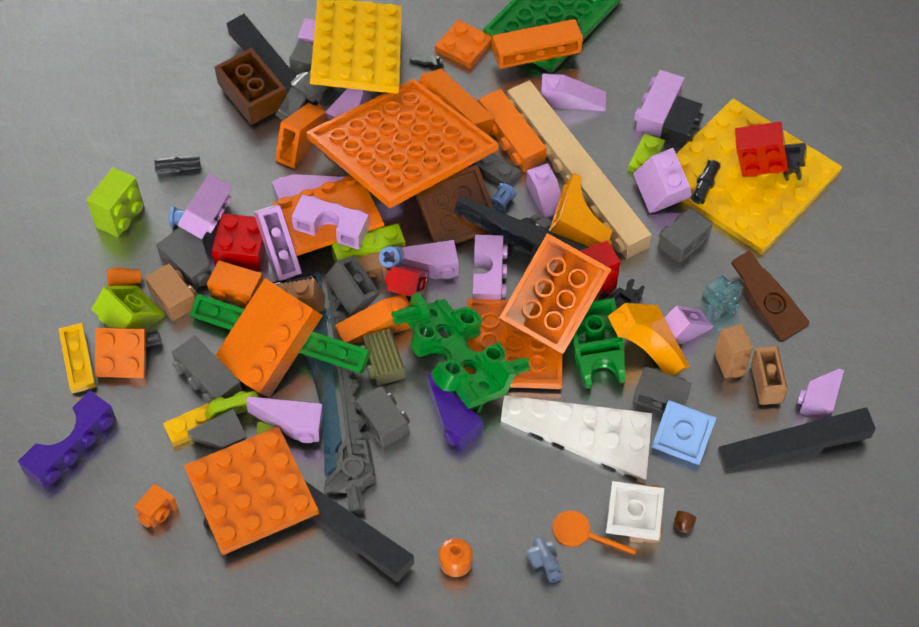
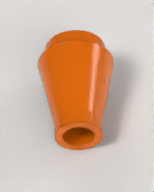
M119 267L107 269L108 286H130L142 283L141 270Z

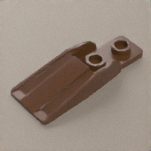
M751 251L745 252L731 262L743 280L742 290L749 304L778 340L783 341L809 325L810 322L771 274L765 268L763 269Z

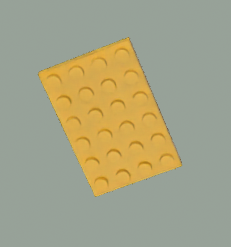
M317 0L310 84L398 94L402 6L380 4L371 1Z

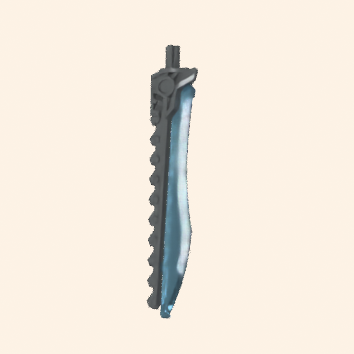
M316 271L314 274L317 283L323 290L321 274ZM326 280L330 308L324 307V311L319 312L323 316L313 332L329 337L327 319L331 318L333 338L340 340L335 325L343 321L346 316L342 311H337L341 301L334 294L333 289ZM307 356L315 380L319 402L323 406L325 476L328 477L325 481L324 493L326 495L330 493H346L349 511L360 515V512L365 511L362 491H365V488L375 482L376 474L369 437L366 433L360 432L366 419L363 415L356 414L358 412L356 400L359 397L353 395L359 384L355 379H350L354 371L337 366L346 438L342 442L333 365ZM339 450V466L337 467L336 453Z

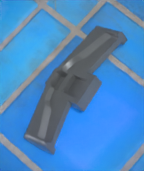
M311 71L300 73L291 82L292 87L277 111L276 116L283 120L302 108L306 99L314 102L327 89V86L310 84Z

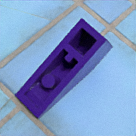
M432 374L427 376L428 390L444 438L450 445H455L462 450L483 432V420L471 409H468L452 392L440 389L433 380Z

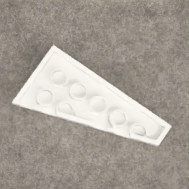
M504 396L501 422L524 432L537 434L547 442L564 446V449L597 464L603 463L615 468L616 472L623 475L626 473L637 478V481L646 484L652 413Z

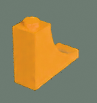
M573 173L563 186L549 231L588 247L604 241H608L611 245L612 229L600 222L590 211L581 191L582 177Z
M625 303L608 316L618 337L628 339L640 346L652 357L663 373L677 377L690 367L658 305Z

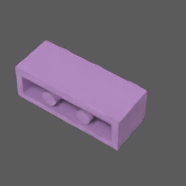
M659 70L656 78L652 77L649 85L650 91L649 93L645 92L641 103L643 106L642 108H637L634 120L637 121V131L661 138L662 127L677 96H680L682 93L685 77Z
M209 173L185 210L178 226L200 239H203L206 232L211 234L221 214L232 199L229 193L233 187Z
M275 204L254 211L275 278L281 281L301 274L302 272L280 205Z

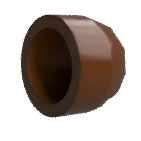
M677 511L674 519L675 527L679 531L689 532L694 527L697 517L685 511Z

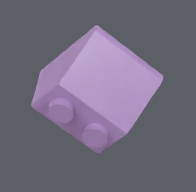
M673 148L652 156L633 173L649 214L691 198L692 193L689 183Z

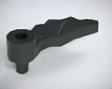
M427 54L409 58L410 63L431 64L435 67V70L444 68L443 60L440 59V56H436V60L432 55Z

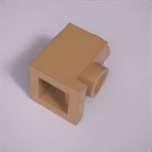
M380 252L356 258L373 284L378 281H383V284H385L387 268L379 261Z

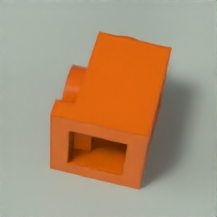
M154 483L134 508L138 515L137 520L143 526L155 528L159 522H163L168 517L171 509L176 511L178 506L174 496Z

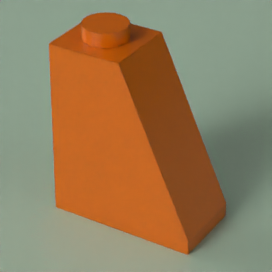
M307 103L280 123L275 161L295 169L313 145L307 139V131L325 123L326 110Z

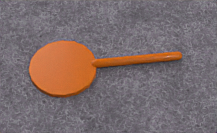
M564 511L557 515L553 521V535L564 546H580L589 537L629 553H636L634 548L591 533L588 519L580 512Z

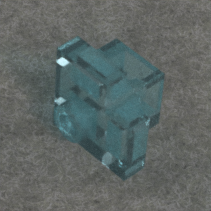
M721 275L704 287L702 300L708 305L706 317L711 324L726 314H733L739 308L744 287L738 281L732 283L724 275Z

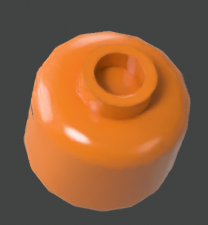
M452 538L444 542L439 550L441 570L451 577H460L469 572L473 565L471 546L460 538Z

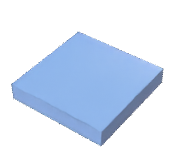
M668 400L652 448L700 465L717 417Z

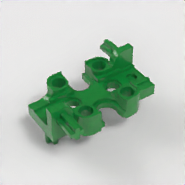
M417 293L412 295L408 307L391 313L394 324L400 325L407 322L413 330L410 346L416 356L421 357L429 353H438L445 358V362H438L437 367L432 369L433 380L444 391H456L466 407L472 411L474 410L476 414L481 412L484 403L507 395L515 375L531 369L528 358L521 357L508 362L505 359L506 351L499 341L494 345L486 347L481 352H475L468 347V340L480 336L481 331L479 329L483 321L480 315L472 308L462 307L454 310L445 298L437 299L435 302L427 304L422 295ZM438 332H446L449 338L441 337ZM464 368H472L475 371V374H468V371H466Z

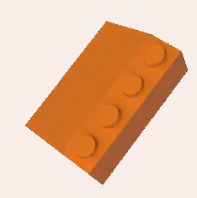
M347 175L335 182H326L321 187L312 190H303L300 194L291 197H282L272 203V205L276 204L281 207L296 256L337 242V226L332 224L320 227L316 236L293 230L292 215L302 194L309 197L315 196L329 203H338L352 210L363 211L369 215L368 231L384 226V222L369 191L351 175Z
M547 233L498 320L551 349L564 354L611 269Z
M265 278L215 356L240 381L258 393L271 397L323 315Z

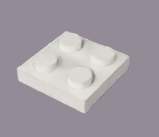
M612 481L606 533L659 541L664 488Z

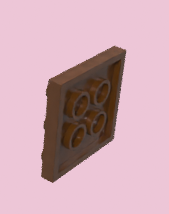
M478 164L462 169L415 195L432 243L454 240L456 245L474 239L475 235L490 234V232L454 213L460 196L494 209Z

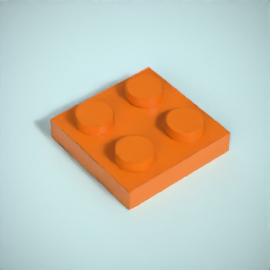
M458 19L435 45V52L471 69L490 47L493 37Z
M96 328L95 377L145 378L146 329Z

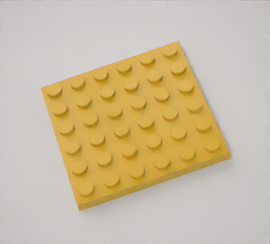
M733 98L694 136L692 142L689 141L676 153L692 194L697 186V178L699 175H702L707 161L715 160L721 165L714 179L715 185L709 190L704 204H697L691 198L682 202L763 255L838 176L842 166L806 144V167H800L802 173L801 180H797L796 173H792L789 175V181H786L783 172L742 177L736 151L735 128L772 122ZM783 130L786 145L804 143Z

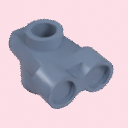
M543 537L535 539L532 542L534 547L526 550L533 568L537 569L543 566L551 583L559 581L563 575L559 569L560 565L555 558L558 555L552 542L546 543Z

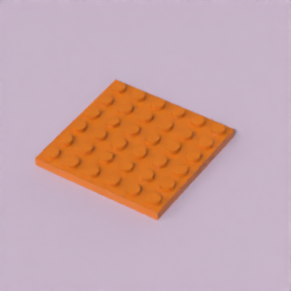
M415 79L400 85L398 94L385 92L307 131V139L388 208L398 205L498 150V142Z

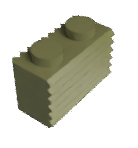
M383 329L377 333L373 332L372 334L364 335L363 345H360V347L371 351L368 359L370 365H367L370 380L375 379L377 386L404 379L405 368L391 329Z

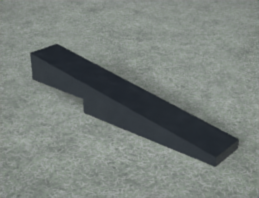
M242 14L227 22L229 36L244 51L252 48L283 84L288 94L292 87L291 82L296 75L249 18ZM306 99L304 105L309 103L314 106H317L319 104L317 100L311 102L308 99Z
M461 196L457 200L454 213L493 235L503 236L504 241L533 257L547 233L578 251L589 248Z
M865 407L719 446L718 450L725 471L820 453L824 447L870 439L876 428L868 408Z
M305 481L319 511V514L310 517V519L357 556L361 554L398 583L414 565V555Z

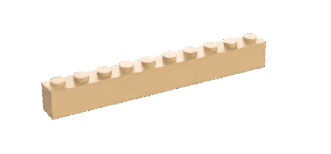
M529 80L507 90L508 99L547 148L546 157L552 162L554 170L562 175L564 182L566 183L573 173L582 177L581 191L584 201L593 215L605 226L612 229L610 239L616 251L621 252L628 259L648 249L652 234L532 82Z

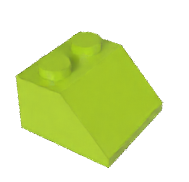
M137 285L103 286L91 309L98 316L99 320L109 328L148 330L165 316V313Z

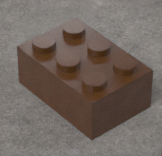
M252 48L214 66L218 85L251 125L277 112L287 96L286 88Z

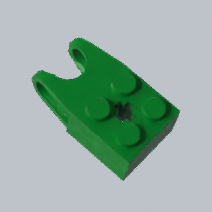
M614 298L592 302L571 339L575 362L586 389L592 388V375L600 368L610 369L620 384L625 383L624 340L622 337H618L608 318L611 313L617 310Z

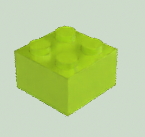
M112 167L86 200L95 227L116 237H119L123 231L128 229L130 222L136 214L142 211L144 205L136 177Z

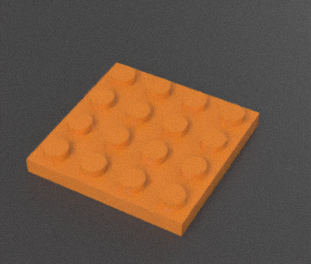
M467 299V307L474 309L483 319L479 329L481 331L480 336L467 341V345L471 350L481 352L486 347L494 345L499 341L506 351L505 359L508 362L521 357L529 359L531 369L515 375L510 388L562 389V354L498 320L509 300ZM464 368L466 371H468V374H475V371L472 368Z
M279 426L184 465L222 555L319 514L318 508Z

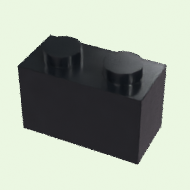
M677 96L662 127L660 139L665 140V143L683 148L689 141L692 142L697 131L695 127L696 125H701L704 114L701 113L703 104Z

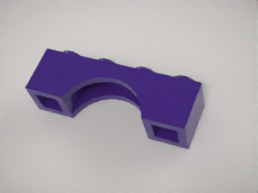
M90 390L72 407L76 416V423L73 431L66 439L51 445L36 443L18 460L23 472L44 489L56 482L60 474L69 465L75 463L78 456L87 447H90L95 442L96 437L103 430L108 429L116 418L111 405Z

